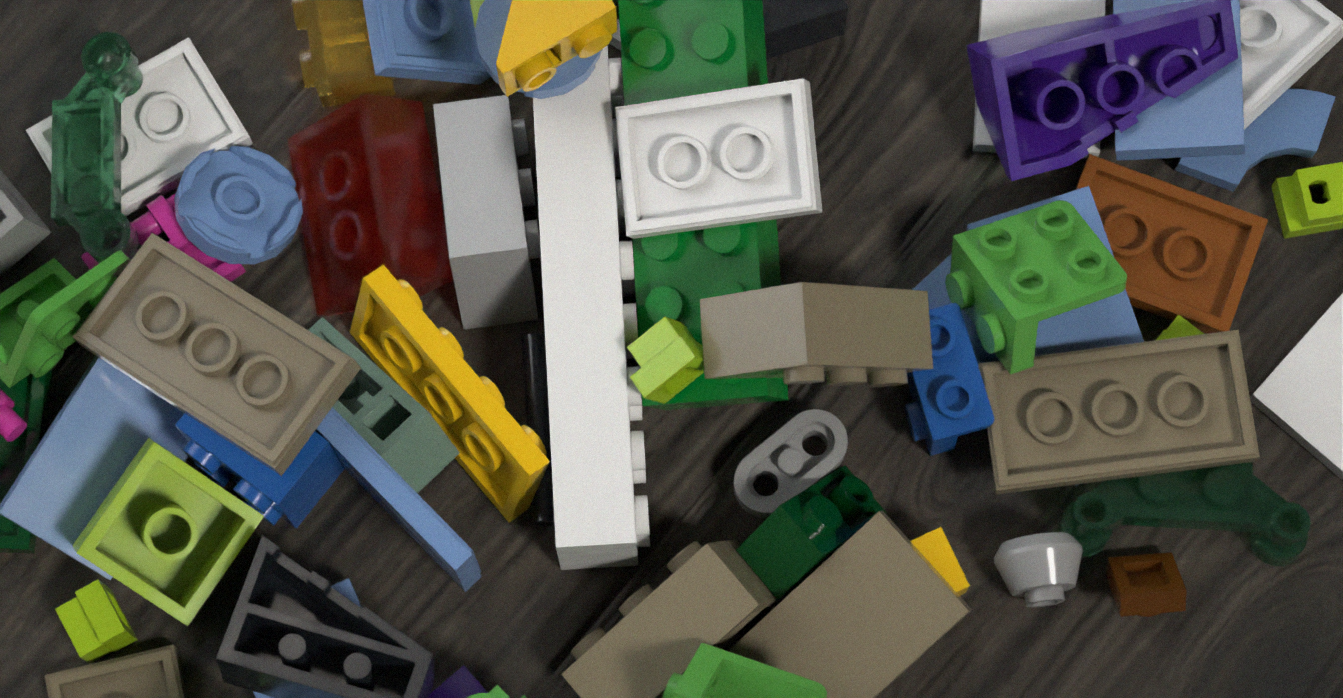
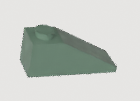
M322 317L308 331L355 359L361 367L333 408L418 493L460 452L429 411Z

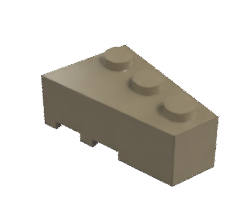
M799 282L700 299L705 379L783 378L784 384L794 385L824 382V377H826L828 386H842L867 383L868 376L869 387H885L908 384L907 372L933 369L928 291Z
M737 539L707 543L703 547L697 541H694L667 564V568L671 571L672 575L657 589L653 590L647 584L636 591L619 607L618 610L624 618L608 633H605L599 627L572 649L571 654L576 661L561 675L580 698H663L671 675L674 672L681 675L684 674L701 643L726 649L740 637L737 632L764 608L768 607L772 610L786 597L783 596L778 600L739 555L736 549L741 544Z

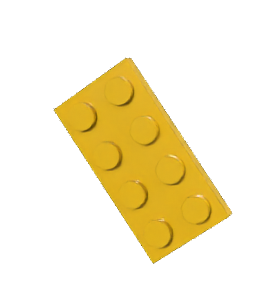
M383 264L362 280L350 334L382 371L429 411L460 452L455 459L510 523L529 509L550 463L546 457L545 446L534 430L526 425L520 426L505 409L503 396L497 386L485 376L478 377L463 359L462 348L453 334L443 327L438 329L423 312L422 302L414 288L403 279L397 281Z

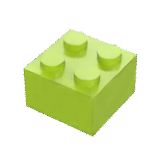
M148 437L72 546L77 554L188 626L264 516Z

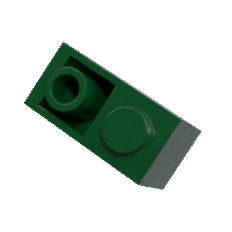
M845 465L780 504L736 551L779 600L798 587L879 511H884L885 514L887 512L875 500L868 485L855 477Z

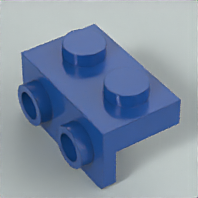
M957 303L929 309L933 369L907 372L908 385L913 402L904 405L906 418L914 441L925 439L930 456L955 449L958 436L986 429L995 420L963 315Z

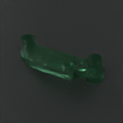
M102 32L89 39L82 50L81 62L86 70L84 76L65 99L52 101L51 219L59 227L72 226L80 234L81 244L84 249L98 263H101L119 250H122L132 260L142 246L138 241L137 230L127 217L121 213V104L126 97L134 95L141 88L143 74L138 67L137 55L128 41L118 33Z
M1253 462L1106 480L1092 491L1079 496L1075 502L1065 509L1058 525V532L1071 534L1082 545V556H1092L1103 550L1113 529L1119 525L1252 533V549L1261 561L1271 566H1286L1293 563L1299 557L1307 544L1310 517L1301 505L1287 502L1253 474ZM1083 516H1090L1097 523L1089 522ZM1280 526L1287 528L1290 533L1282 530Z

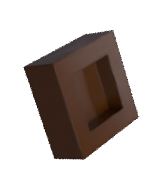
M1172 552L1108 557L1107 580L1120 617L1135 615L1152 617L1160 613L1186 611L1187 590Z

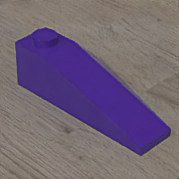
M1231 0L1186 1L1032 28L966 45L976 103L1005 174L1011 181L1072 165L1089 154L1087 150L1089 147L1113 133L1115 129L1122 133L1139 122L1136 116L1167 96L1177 98L1239 58Z

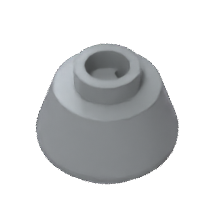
M1040 533L1003 542L993 560L1012 596L1025 597L1026 607H1044L1064 602V591L1076 586L1083 549L1082 545L1069 533Z

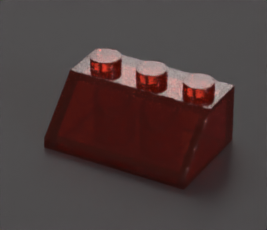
M362 94L287 139L293 177L296 182L295 188L299 201L300 199L302 200L303 213L301 224L317 316H330L355 311L363 278L383 264L397 281L399 279L407 281L419 297L453 281L440 193L422 102Z

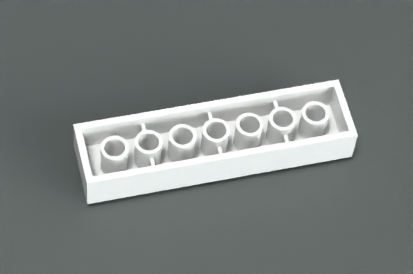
M608 45L601 51L600 58L595 64L596 68L587 81L564 95L544 99L533 98L555 542L561 570L637 566V547H650L647 495L634 496L633 485L646 483L643 430L630 431V421L642 420L641 393L630 379V376L638 371L640 366H626V359L634 358L627 347L638 339L636 303L623 304V297H635L632 241H619V237H626L627 235L622 179H615V177H621L615 107L624 106L621 58H608Z

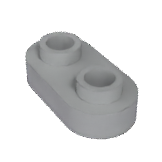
M819 409L806 410L797 414L749 453L736 469L733 488L736 500L740 506L751 515L768 518L780 504L835 471L842 463L848 445L847 432L842 422L830 412ZM811 436L819 437L824 441L826 451L818 456L809 455L804 451L802 442ZM762 476L770 477L775 480L778 489L771 496H761L753 487L755 480Z

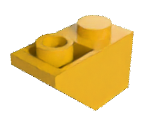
M512 0L496 61L499 85L506 97L521 88L525 92L535 90L547 83L555 75L558 66L577 55L580 58H588L605 48L612 40V34L617 32L616 6L612 0Z

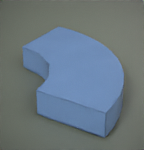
M1287 89L1244 130L1245 154L1181 157L1175 171L1234 192L1244 174L1264 159L1287 154L1312 158L1319 147L1336 96L1306 89Z

